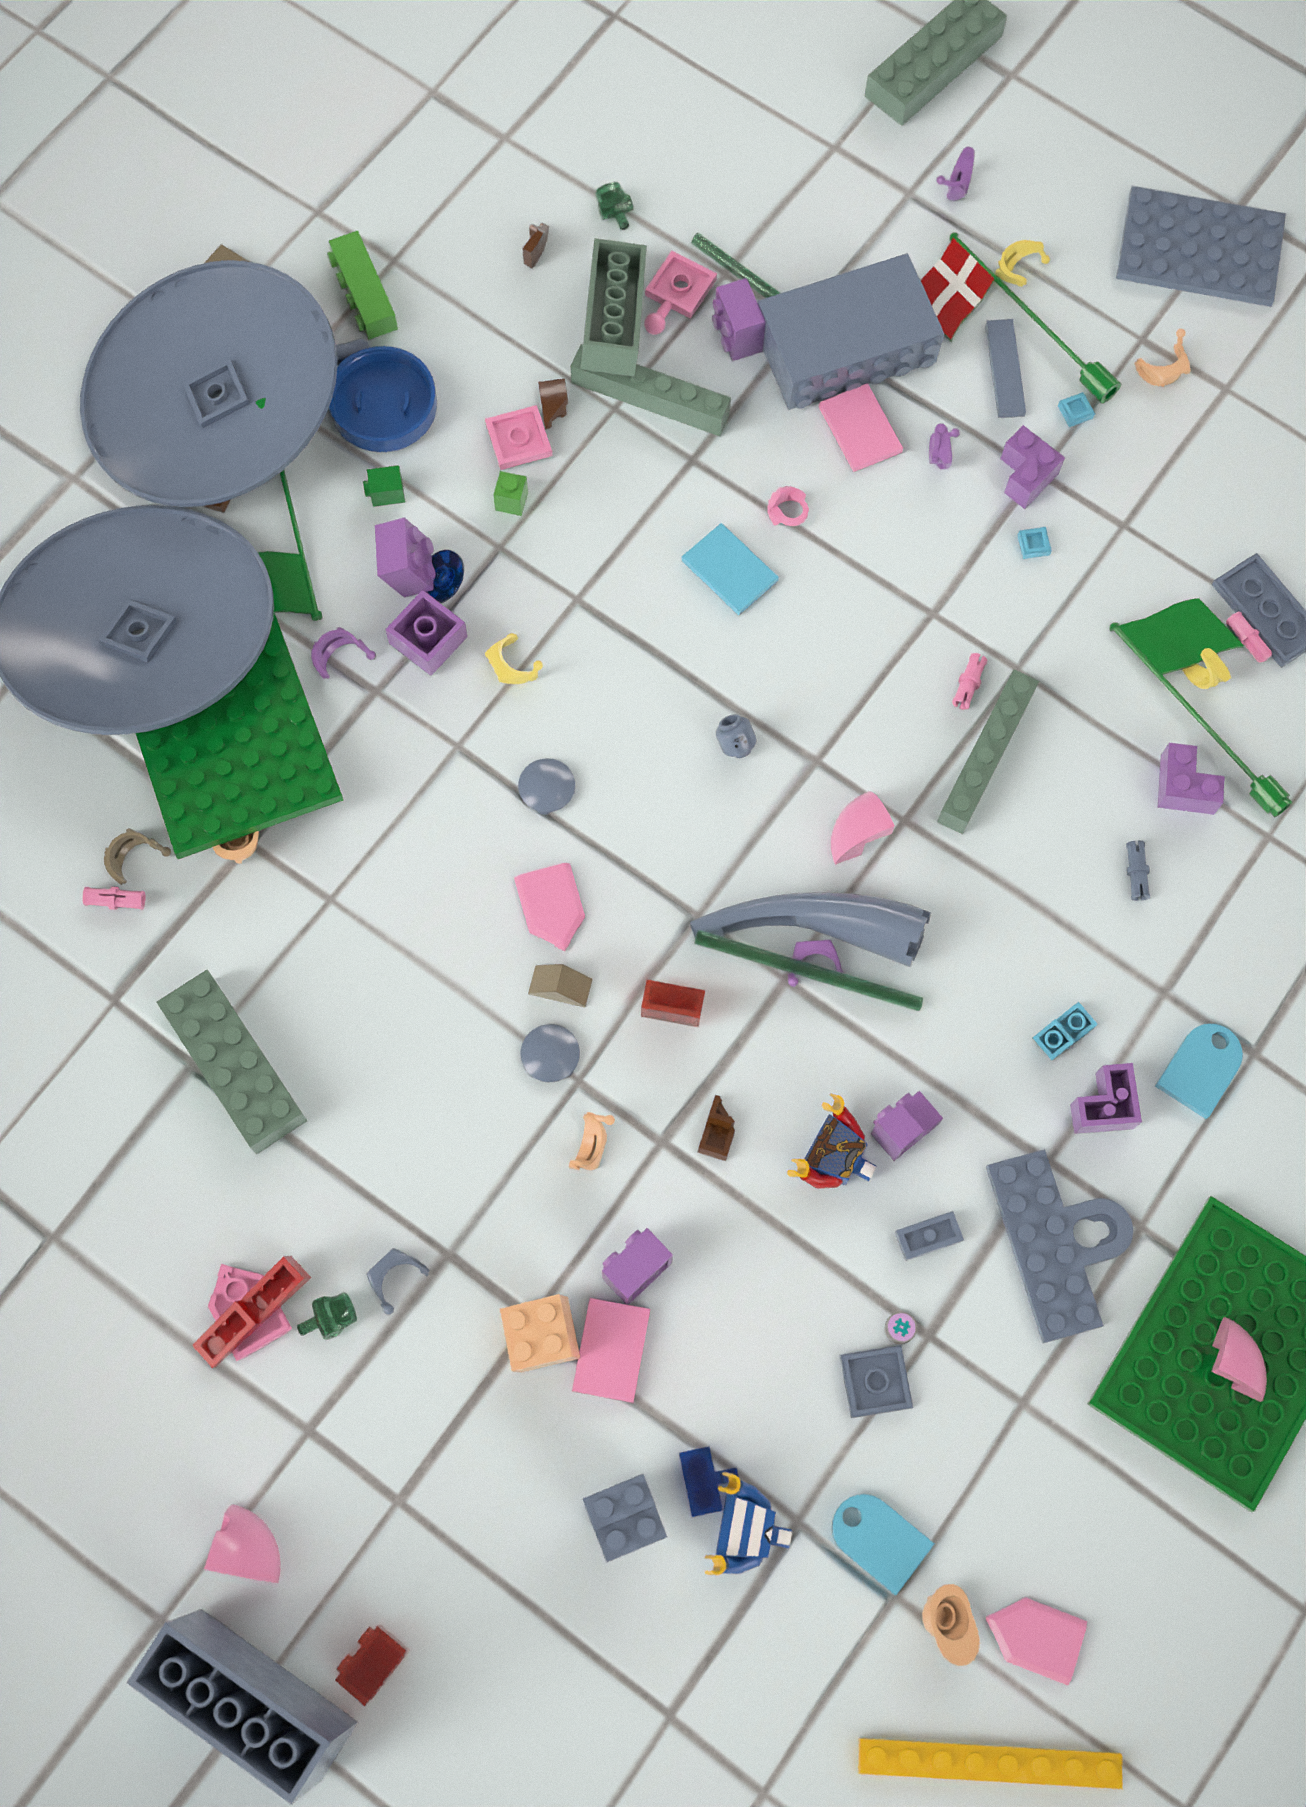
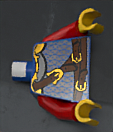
M830 1093V1096L834 1099L833 1106L823 1102L822 1108L833 1112V1116L828 1114L805 1158L791 1159L792 1162L797 1164V1171L788 1170L787 1174L790 1177H800L801 1180L817 1189L837 1188L841 1184L846 1185L852 1173L869 1182L877 1166L861 1157L868 1145L865 1142V1135L855 1117L844 1106V1099L840 1095Z

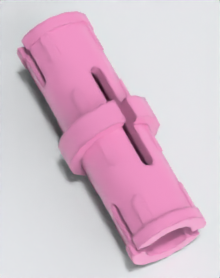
M973 653L970 655L966 670L959 677L958 682L960 685L952 701L955 707L958 706L959 701L961 702L959 709H969L974 692L980 687V677L987 663L985 656H982L980 662L978 661L981 654Z
M113 886L110 889L85 887L83 891V904L85 906H108L111 910H117L118 907L143 910L145 907L146 895L144 891L120 890L119 887Z

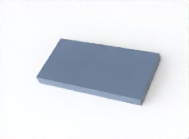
M1255 553L1213 581L1212 586L1235 613L1240 611L1252 628L1259 630L1258 635L1272 651V658L1281 668L1306 652V610L1258 553Z

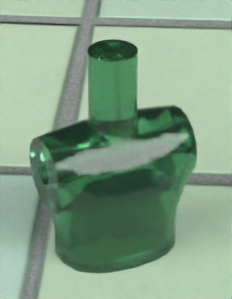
M610 182L600 186L596 190L595 196L602 220L615 218L620 230L628 229L630 225L625 214L634 210L630 195L622 189L619 182Z
M342 1292L335 1296H323L312 1301L314 1317L298 1324L297 1330L303 1336L319 1329L324 1340L340 1335L345 1328L357 1321L355 1308L349 1295L346 1292Z

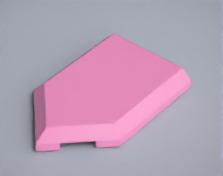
M562 863L518 875L514 880L529 933L538 938L541 937L565 952L578 927L581 926L585 919L570 863Z
M221 1264L216 1286L208 1305L215 1321L235 1301L241 1300L264 1275ZM280 1307L232 1351L236 1361L244 1359L292 1330L282 1308Z
M1026 1597L985 1617L1005 1661L1069 1685L1086 1632L1087 1621Z

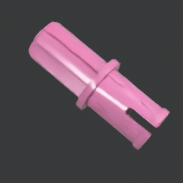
M1240 611L1227 619L1226 624L1240 639V642L1245 645L1257 662H1264L1271 657L1272 651L1258 635L1259 630L1253 629Z

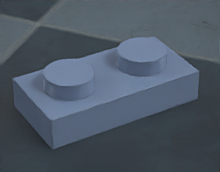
M953 1211L895 1231L905 1261L964 1240Z

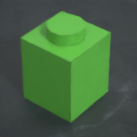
M500 471L493 494L495 511L522 516L528 496L527 476Z

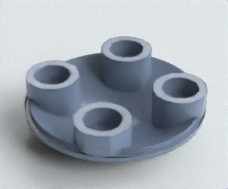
M549 758L539 759L530 763L522 771L518 782L519 794L526 805L540 814L546 815L563 808L570 802L575 793V779L571 770L564 763Z
M555 1024L542 1025L533 1029L525 1037L521 1046V1061L525 1070L532 1078L543 1082H557L573 1074L580 1058L579 1044L575 1036L568 1029Z

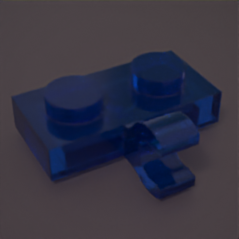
M710 1446L680 1452L679 1457L692 1517L723 1511L720 1492L717 1487L720 1484L729 1483L728 1477L722 1475L723 1472L739 1477L737 1467L715 1472Z

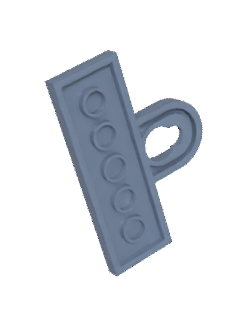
M1045 1149L987 1165L986 1170L1042 1343H1048L1103 1327L1084 1267L1114 1259L1129 1247L1133 1237V1224L1127 1211L1120 1204L1104 1198L1092 1199L1064 1207ZM1087 1219L1093 1222H1104L1109 1227V1235L1105 1239H1101L1095 1247L1087 1248L1081 1246L1074 1238L1073 1233L1075 1224L1080 1220Z

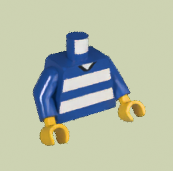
M727 1472L722 1473V1475L727 1476L729 1479L727 1487L719 1485L717 1487L719 1491L727 1494L715 1555L705 1556V1559H712L714 1563L711 1571H705L706 1575L744 1573L760 1566L763 1558H768L771 1545L788 1549L790 1546L792 1529L774 1525L776 1512L771 1510V1502L755 1486Z

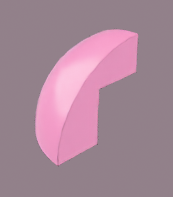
M866 792L851 801L836 820L831 835V852L835 864L862 855L865 843L892 834L895 825L887 809L873 792Z
M1223 1317L1213 1343V1347L1220 1350L1212 1372L1233 1381L1231 1389L1261 1402L1265 1395L1267 1381L1266 1367L1262 1354L1247 1331L1234 1321Z
M234 1504L229 1506L224 1514L221 1530L215 1533L204 1570L279 1583L281 1569L280 1554L271 1530L261 1518L250 1510Z

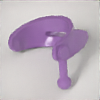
M967 146L962 150L950 180L945 179L942 175L936 179L939 185L944 184L948 186V200H959L967 195L975 159V150L972 147Z
M942 423L936 425L929 443L930 464H936L940 469L950 468L952 464L950 437H958L960 435L959 429L954 428L948 432L946 425Z
M341 627L323 634L317 642H314L315 645H313L311 650L313 665L323 679L330 678L326 669L327 661L330 655L342 645L355 644L366 653L369 660H373L376 657V653L370 650L361 639L357 640L350 632Z
M831 940L796 942L790 965V974H788V984L791 987H795L798 984L795 971L799 962L812 954H822L832 959L836 966L837 981L844 979V971L841 968L840 960Z

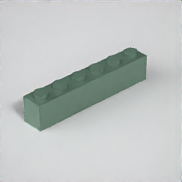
M580 344L570 365L572 384L717 436L721 435L730 415L731 397L636 364L635 376L582 370L580 367L583 345Z
M1013 669L937 820L938 823L958 833H964L1037 688L1038 680Z

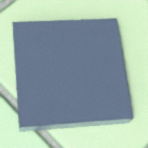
M901 1345L840 1355L851 1418L913 1408Z

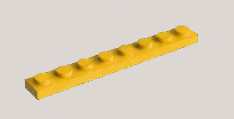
M859 1738L858 1740L859 1774L1123 1789L1122 1754L1116 1752Z

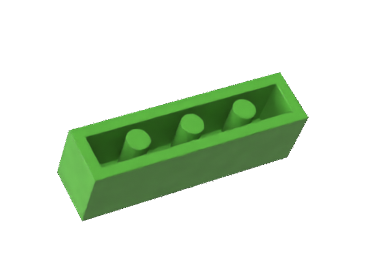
M357 230L328 240L330 252L327 253L328 260L332 268L337 267L339 273H336L340 288H346L348 292L345 297L350 310H356L357 315L354 317L359 331L364 330L368 340L398 330L395 312L359 231Z

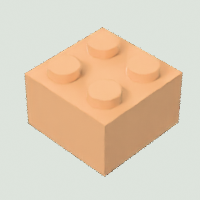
M558 1294L500 1309L512 1371L522 1373L580 1359L567 1296Z

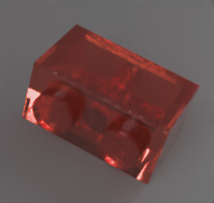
M647 979L641 1005V1017L699 1028L705 990Z
M377 1625L375 1629L369 1626L357 1641L361 1647L355 1655L351 1656L348 1653L336 1668L340 1674L335 1681L364 1706L371 1702L410 1651L407 1646L382 1625Z

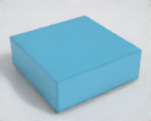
M1084 392L1060 400L1058 403V407L1069 427L1094 418L1095 413Z
M1046 527L1019 530L1017 536L1023 559L1050 556L1052 550Z

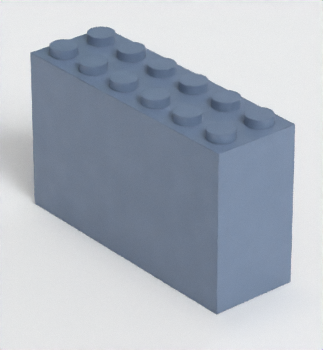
M908 253L758 300L759 308L766 322L763 351L788 410L805 408L812 402L829 399L837 394L861 387L867 383L879 384L886 378L895 375L903 376L916 368H928L937 361L945 335Z
M203 1609L166 1622L126 1682L291 1805L324 1778L358 1724L357 1720Z

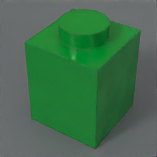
M399 465L366 469L368 480L363 481L365 497H371L373 507L405 503Z

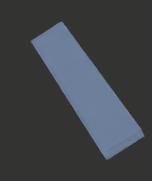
M1013 319L987 320L985 328L998 418L1025 417L1026 406Z

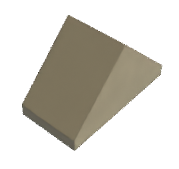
M564 964L535 965L528 995L585 1008L592 978Z

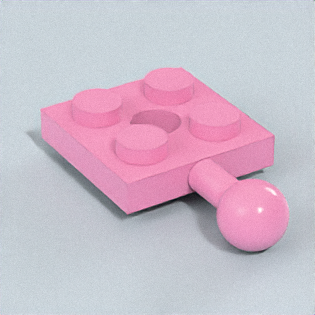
M671 251L645 289V296L661 303L656 313H651L646 317L644 322L646 331L652 335L660 334L665 328V318L671 309L691 319L717 280V273ZM679 281H684L688 284V286L685 288H678L674 284Z

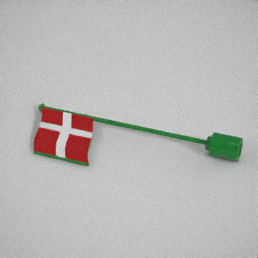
M953 232L950 234L949 240L951 242L942 257L920 280L944 331V336L950 342H952L960 325L982 302L995 281L1082 368L1079 382L1100 403L1103 404L1109 401L1118 392L1121 383L1099 361L1085 364L958 238V233Z

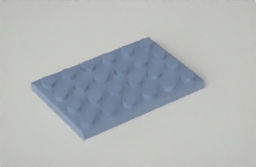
M1132 186L1129 193L1116 279L1271 307L1275 299L1286 213Z

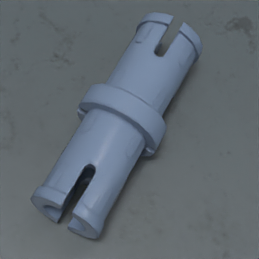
M1138 840V845H1136V841H1130L1126 843L1129 867H1127L1126 871L1127 875L1130 876L1131 900L1138 901L1140 896L1141 901L1150 898L1147 876L1150 873V867L1146 865L1145 842Z

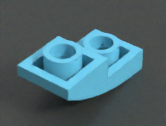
M1077 1002L1032 1038L1052 1061L1098 1026V1024L1085 1008Z

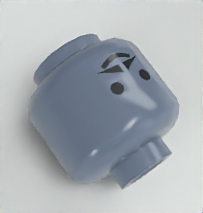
M737 714L723 718L715 731L722 752L729 757L744 758L748 756L757 742L750 721Z

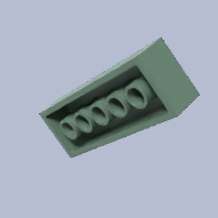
M953 0L867 76L864 96L903 126L1003 37L1008 15L988 0Z
M594 238L580 369L635 376L639 350L647 245Z
M208 969L156 1002L245 1141L256 1155L307 1122V1119Z

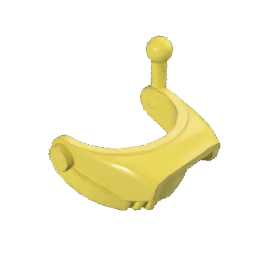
M1017 241L1003 251L1001 260L998 261L999 268L996 269L995 275L1008 283L1022 287L1026 285L1027 279L1012 273L1015 264L1024 256L1039 252L1043 264H1048L1050 257L1045 254L1044 245L1040 241Z
M514 633L508 634L505 638L492 645L485 652V657L489 659V664L492 665L501 683L523 684L528 681H534L538 678V671L543 668L541 661L534 662L532 671L522 672L508 666L503 659L502 649L518 639V636Z
M1210 648L1204 649L1201 653L1207 668L1195 664L1189 668L1182 669L1186 677L1201 689L1215 687L1218 683L1226 682L1231 678L1226 665Z

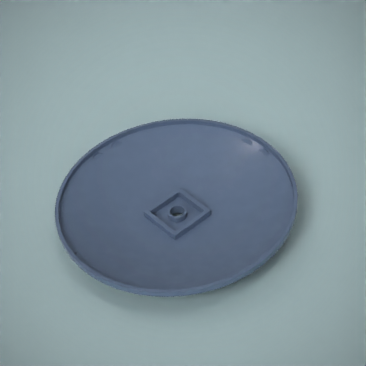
M232 260L208 262L179 270L160 279L135 296L112 319L96 343L87 363L81 386L80 416L84 436L92 455L100 467L125 490L142 499L168 506L194 507L211 505L237 498L258 488L283 471L298 457L319 429L327 413L337 376V349L329 320L319 303L303 285L289 275L259 263ZM222 389V393L219 397L212 398L213 393L216 390ZM266 398L264 408L260 409L255 402Z
M144 505L118 508L84 518L66 526L36 546L16 566L0 591V677L14 698L26 709L54 725L73 731L101 735H122L147 732L180 722L220 700L246 676L264 649L273 621L274 599L269 574L261 557L245 537L224 522L201 512L174 506ZM145 629L141 634H132L134 630Z

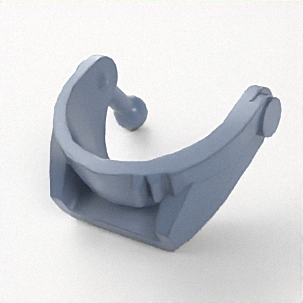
M395 1248L391 1249L366 1273L374 1292L382 1302L380 1305L386 1315H391L394 1312V1307L385 1301L382 1293V1283L387 1272L393 1267L402 1264L416 1266L426 1277L430 1271L418 1259L408 1256Z

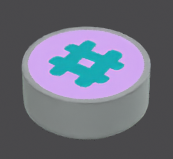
M896 1312L886 1320L885 1334L893 1343H908L916 1335V1321L906 1312Z

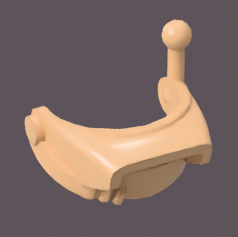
M1178 329L1176 332L1178 339L1177 344L1174 345V352L1178 357V361L1167 366H1153L1146 363L1142 358L1137 359L1135 362L1136 370L1147 383L1164 387L1175 382L1181 374L1190 373L1189 360L1182 346L1183 337L1185 336L1184 329Z
M587 1112L583 1117L585 1127L581 1147L574 1161L570 1160V1169L580 1170V1168L595 1170L599 1167L607 1141V1133L601 1122H605L607 1125H612L615 1122L613 1115L602 1116Z

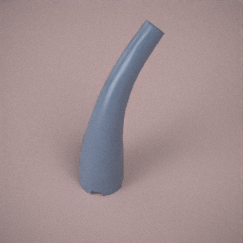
M833 892L791 893L735 904L690 921V926L699 946L722 939L725 934L747 928L797 926L842 940L911 967L912 961L915 960L923 941L924 926L929 924L931 912L910 904L860 894Z

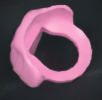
M792 486L779 487L771 495V499L768 501L767 513L773 525L776 526L779 523H783L787 526H797L807 519L809 509L808 504L804 501L806 494L803 491ZM785 501H795L800 503L803 513L797 518H788L782 513L778 505Z

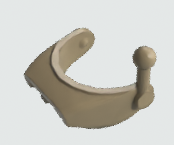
M128 828L126 833L118 835L112 840L109 847L105 848L104 865L109 875L122 885L127 883L122 874V864L125 856L132 848L139 844L147 843L153 849L161 851L165 857L170 856L171 849L163 847L153 838L149 839L145 835Z

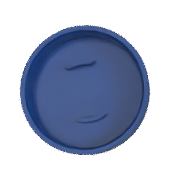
M370 347L350 355L337 367L336 384L329 405L334 426L348 442L368 451H396L415 443L428 431L437 411L436 389L431 372L418 357L396 347Z

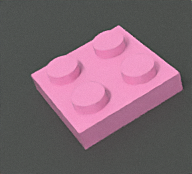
M537 405L485 419L486 428L500 470L552 456V449Z

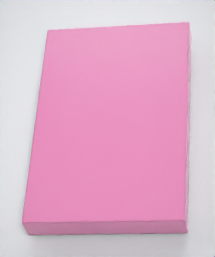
M868 383L819 402V409L853 472L902 453L903 447Z
M594 1298L589 1299L579 1351L580 1359L577 1362L572 1392L634 1403L650 1309Z

